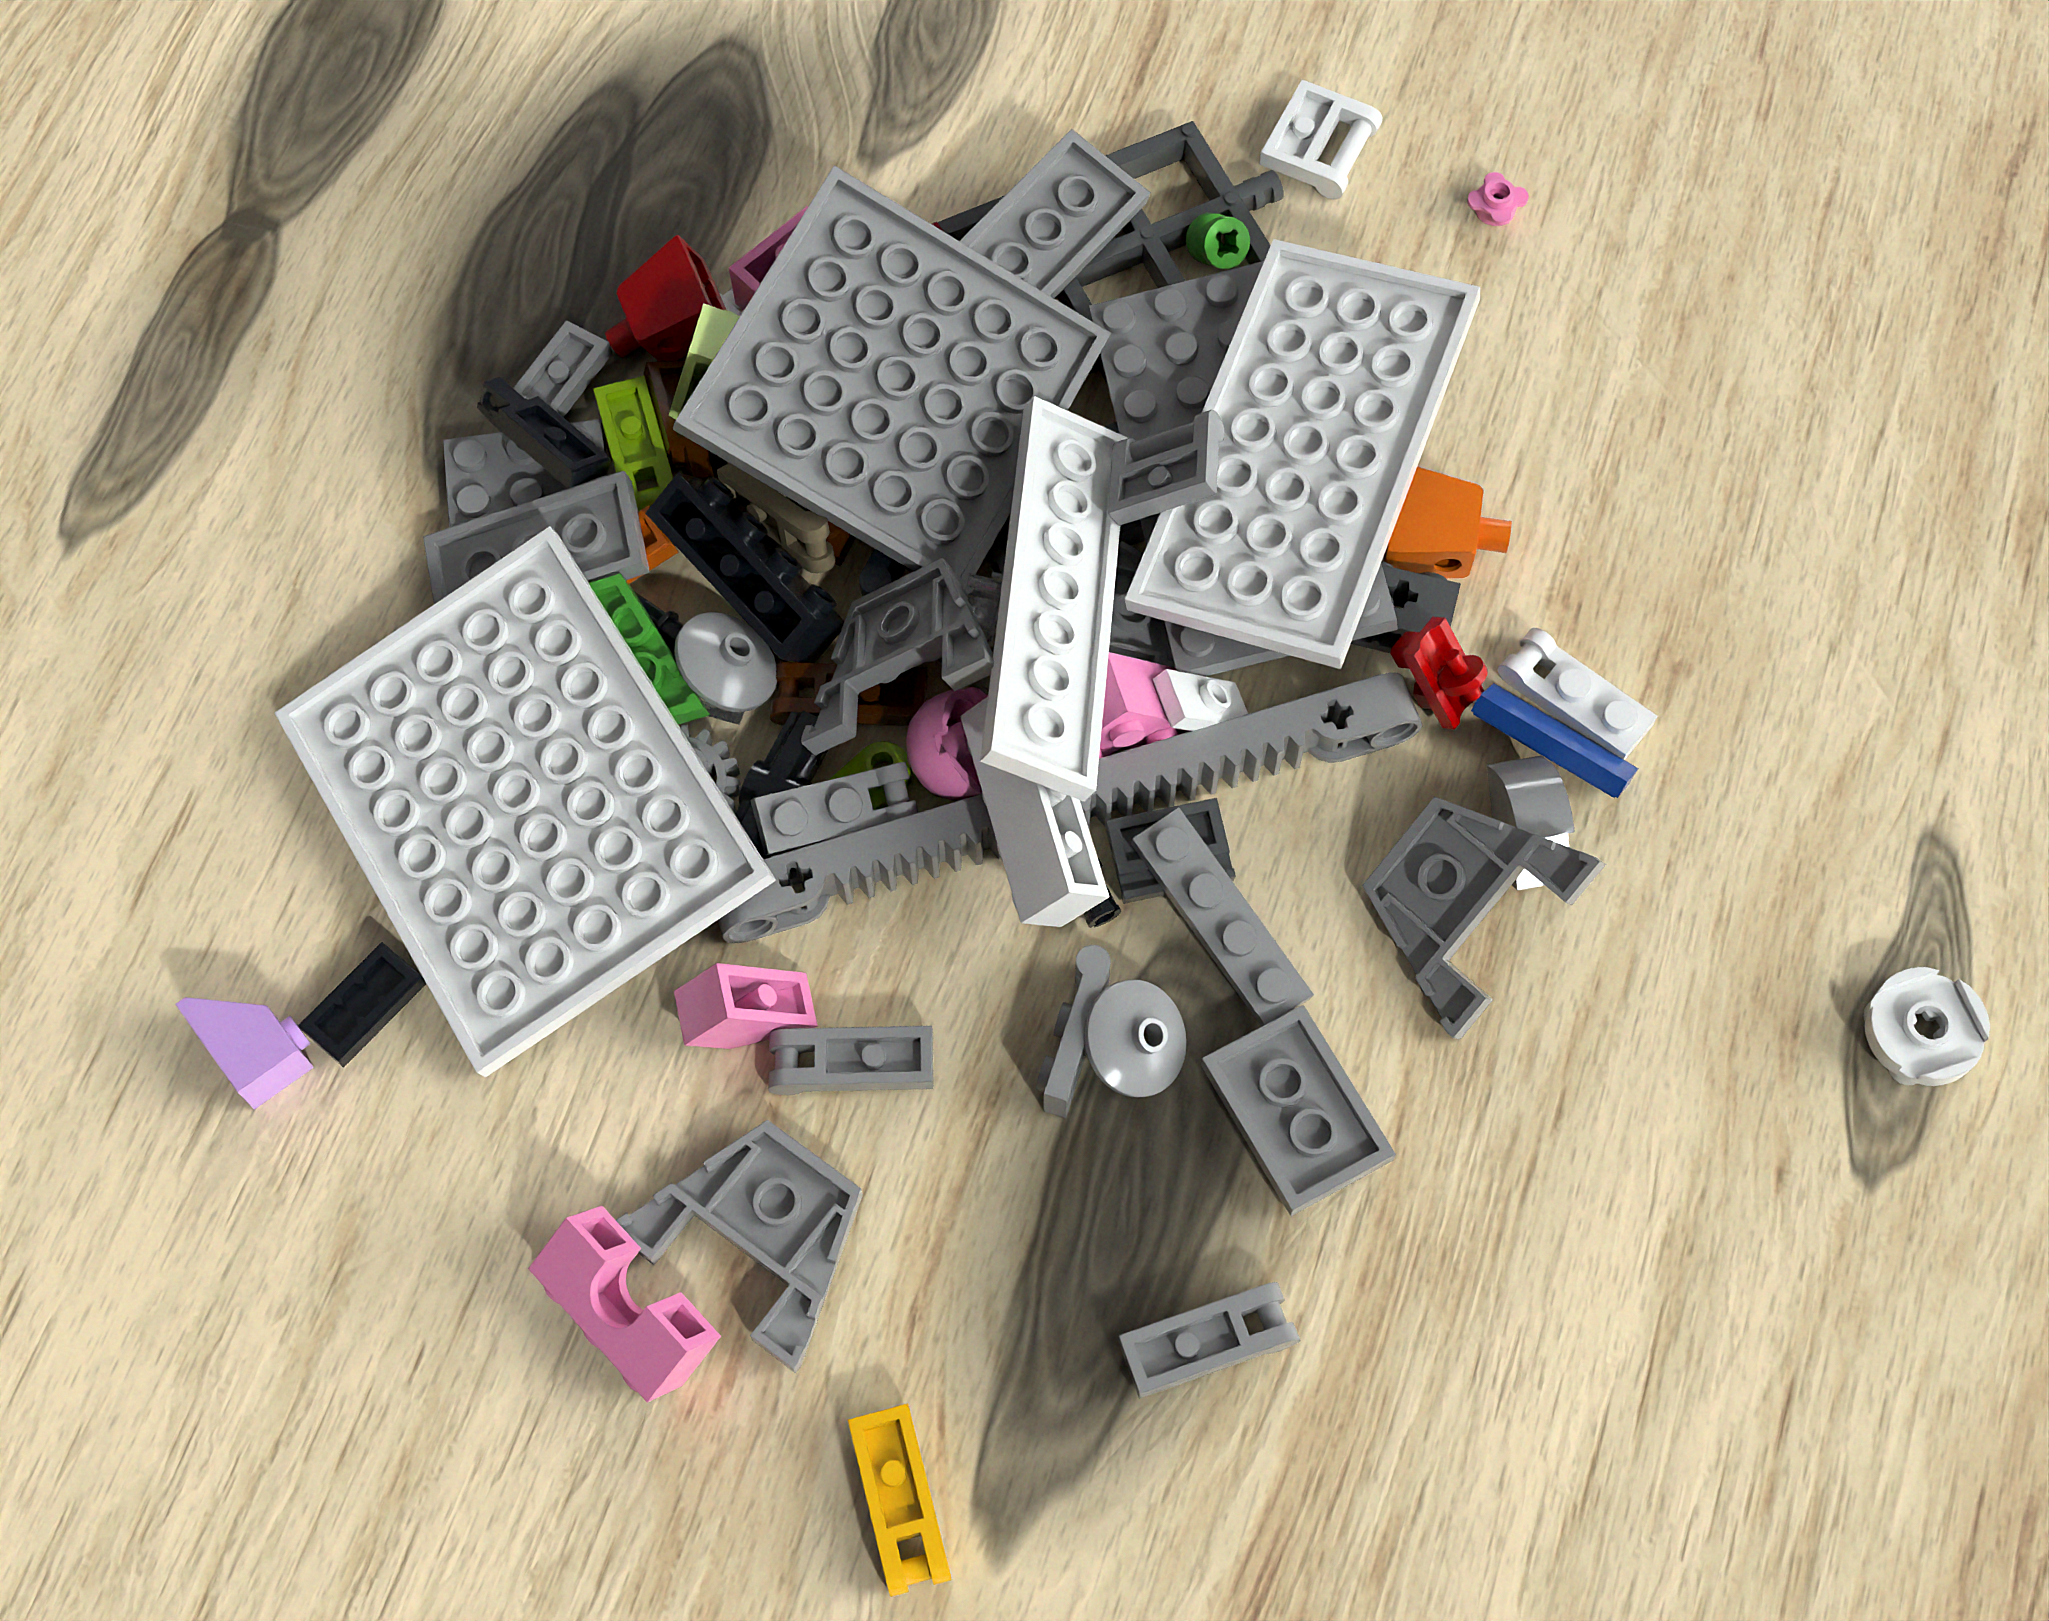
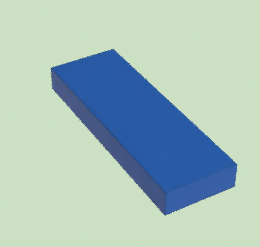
M1495 683L1481 693V696L1477 699L1471 710L1476 717L1613 798H1618L1639 769Z

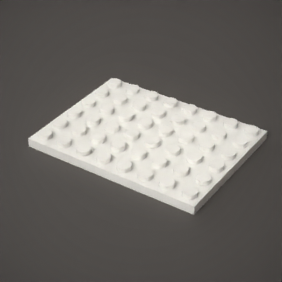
M551 526L275 712L282 728L475 1071L484 1077L492 1074L776 881L566 546Z

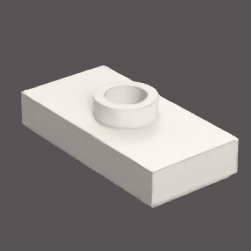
M1165 669L1153 678L1158 697L1172 728L1195 731L1248 714L1235 682Z

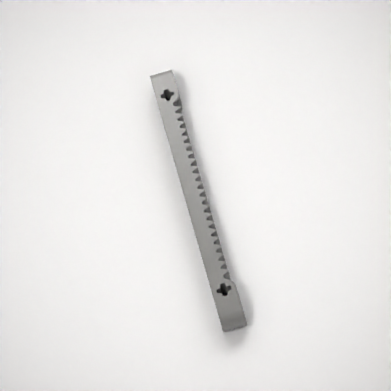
M1390 672L1100 758L1096 791L1085 802L1080 800L1088 829L1090 827V818L1094 816L1105 826L1106 820L1111 819V811L1117 810L1123 817L1132 815L1133 805L1138 803L1145 812L1153 811L1154 798L1157 797L1168 807L1174 806L1175 793L1177 791H1181L1189 801L1195 800L1196 788L1200 784L1211 795L1215 794L1218 779L1220 778L1231 788H1235L1238 784L1240 772H1244L1252 782L1258 781L1260 767L1263 765L1273 776L1279 774L1283 759L1294 769L1300 768L1302 755L1306 752H1309L1318 760L1335 763L1389 748L1415 736L1421 730L1422 722L1402 675ZM982 794L763 859L776 881L717 920L723 939L729 943H744L809 924L818 919L826 910L830 896L838 894L849 905L853 903L854 889L860 888L868 898L875 897L876 882L882 881L892 892L896 890L897 876L904 875L912 885L918 884L919 869L925 868L935 879L940 875V864L942 862H947L955 872L961 871L962 856L968 855L976 865H981L983 863V850L988 848L1000 859L997 840ZM796 883H802L805 891L794 893L791 886Z

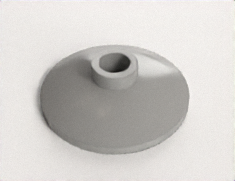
M708 612L694 616L679 631L674 647L677 667L688 686L703 700L723 710L746 712L760 707L773 694L777 684L776 661L770 647L750 625L728 614Z
M1125 980L1108 986L1093 1001L1085 1021L1084 1042L1089 1062L1100 1080L1113 1091L1134 1098L1152 1096L1166 1089L1179 1074L1186 1054L1184 1023L1178 1008L1171 998L1159 987L1149 982ZM1144 1029H1146L1148 1034V1044L1144 1039Z

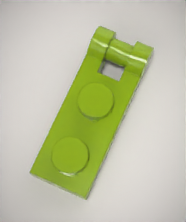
M645 376L593 388L616 473L625 471L631 479L638 512L648 505L651 507L671 482L673 476ZM656 477L657 487L642 491L637 490L635 482Z

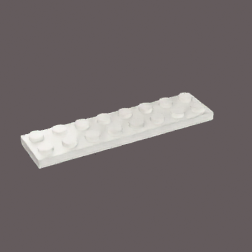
M1034 396L1023 410L993 653L994 666L991 669L980 762L1085 802L1096 791L1120 535V526L1108 514L1112 448L1115 442L1127 439V437Z

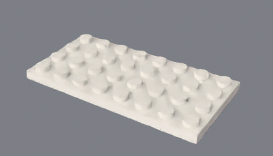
M1273 239L1202 411L1203 413L1215 410L1220 416L1224 427V440L1219 442L1217 494L1160 513L1125 597L1127 610L1341 669L1480 301V287Z

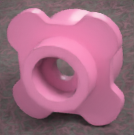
M1492 172L1485 176L1484 184L1479 190L1469 193L1467 203L1471 209L1475 210L1477 217L1485 224L1502 226L1508 224L1513 219L1517 207H1523L1527 204L1529 196L1524 188L1514 187L1511 182L1505 180L1501 173Z

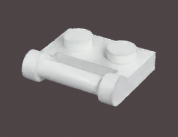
M1301 80L1261 151L1259 165L1312 185L1326 198L1339 199L1349 183L1347 178L1349 171L1367 138L1376 134L1383 121L1382 115L1376 108ZM1339 121L1349 124L1351 129L1330 166L1319 162L1318 159Z

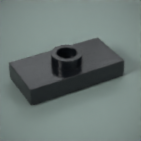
M381 942L298 1026L311 1040L344 1068L426 985V982L417 971Z

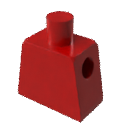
M679 235L673 237L618 286L616 294L626 318L605 331V336L612 349L621 358H624L640 346L658 361H676L686 356L703 303L726 310L705 260Z

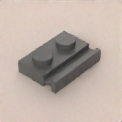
M1217 798L1106 820L1105 828L1116 876L1119 880L1123 904L1167 895L1135 851L1131 841L1132 838L1178 807L1230 879L1234 881L1236 875L1229 856L1230 850Z

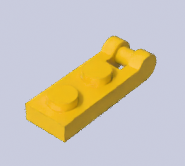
M908 1403L848 1419L890 1597L909 1592L908 1585L932 1579L933 1585L951 1581L950 1569ZM921 1536L926 1554L901 1560L897 1542Z

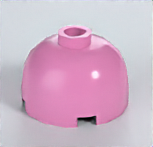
M969 687L957 691L950 690L936 695L924 702L909 722L906 737L908 764L919 782L935 796L960 801L982 794L981 785L972 755L967 746V738L960 717L988 697L978 688Z

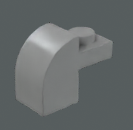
M1543 756L1487 765L1492 818L1569 847L1568 833L1575 832L1573 816L1564 783L1555 766ZM1526 869L1512 883L1516 890L1545 886Z

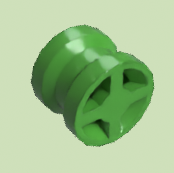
M1206 212L1199 215L1190 224L1186 235V245L1188 252L1194 260L1219 269H1231L1238 266L1245 259L1250 247V236L1247 227L1242 221L1234 217ZM1220 234H1224L1225 244L1221 242Z

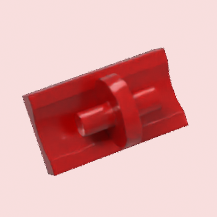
M1433 616L1420 632L1406 631L1391 648L1390 654L1399 668L1410 669L1416 680L1413 695L1420 708L1432 709L1442 728L1455 730L1460 724V716L1463 711L1484 692L1481 684L1487 677L1488 669L1481 657L1465 655L1444 617Z

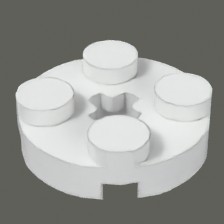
M1928 967L1906 969L1886 980L1865 1007L1863 1017L1868 1044L1878 1061L1889 1070L1892 1078L1900 1084H1921L1925 1086L1948 1084L1963 1077L1981 1058L1984 1043L1989 1039V1017L1980 997L1969 985L1960 979L1953 982L1947 977L1936 975L1940 970ZM1915 1014H1922L1926 1021H1937L1940 1029L1933 1034L1934 1039H1927L1914 1028L1917 1022Z

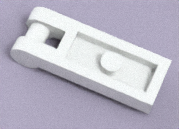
M1536 627L1531 628L1520 641L1521 649L1516 655L1509 654L1498 667L1500 677L1508 685L1569 728L1624 760L1652 728L1658 717L1559 648L1547 632ZM1537 663L1550 671L1545 679L1534 672L1533 668Z

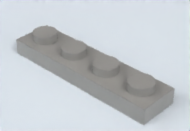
M1179 807L1132 838L1131 845L1261 1027L1296 1009L1314 995Z

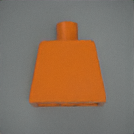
M1417 467L1384 553L1383 561L1391 564L1394 568L1419 574L1432 572L1445 578H1465L1470 575L1477 549L1507 553L1512 521L1481 517L1484 490L1480 485Z

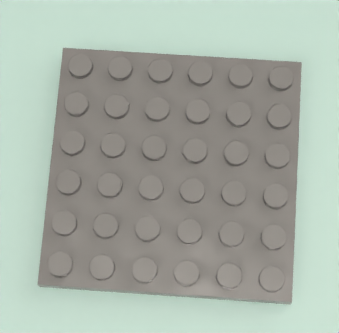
M833 166L677 417L673 430L817 515L826 517L829 522L912 571H916L943 558L955 571L964 592H966L1011 512L1024 407L1036 396L1068 411L1111 333L838 167Z

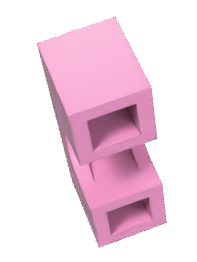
M603 1206L567 1217L528 1268L529 1271L544 1286L546 1294L553 1301L560 1304L583 1330L586 1339L592 1345L599 1348L619 1370L626 1384L638 1392L646 1402L682 1387L720 1339L721 1335L681 1292L648 1305L644 1310L634 1303L627 1289L626 1274L631 1261L641 1248Z

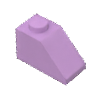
M185 997L175 1004L233 1087L254 1110L314 1068L302 1052L311 1043L291 1016L280 1022L267 1005Z

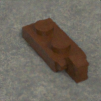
M685 360L646 362L643 374L671 469L682 468L683 474L705 480L708 476L715 477L712 466H718L719 456L673 430L676 419L668 416Z

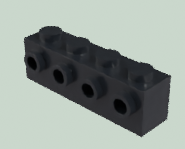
M678 472L645 514L781 660L815 663L840 634L845 622L834 610L837 606L836 601L824 589L815 584L810 585L799 574L802 570L801 564L787 551L775 548L765 538L768 530L758 519L747 512L741 513L731 502L734 495L726 485L712 476H708L705 480Z

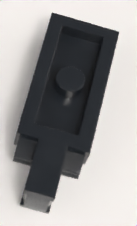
M500 377L483 383V390L480 401L477 403V408L495 427L511 439L518 448L531 456L557 481L569 489L606 475L611 461L609 459L610 456L539 396L526 399Z

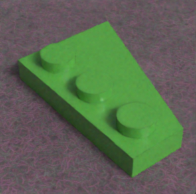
M622 574L589 583L677 724L711 715L701 698L683 679L673 653Z

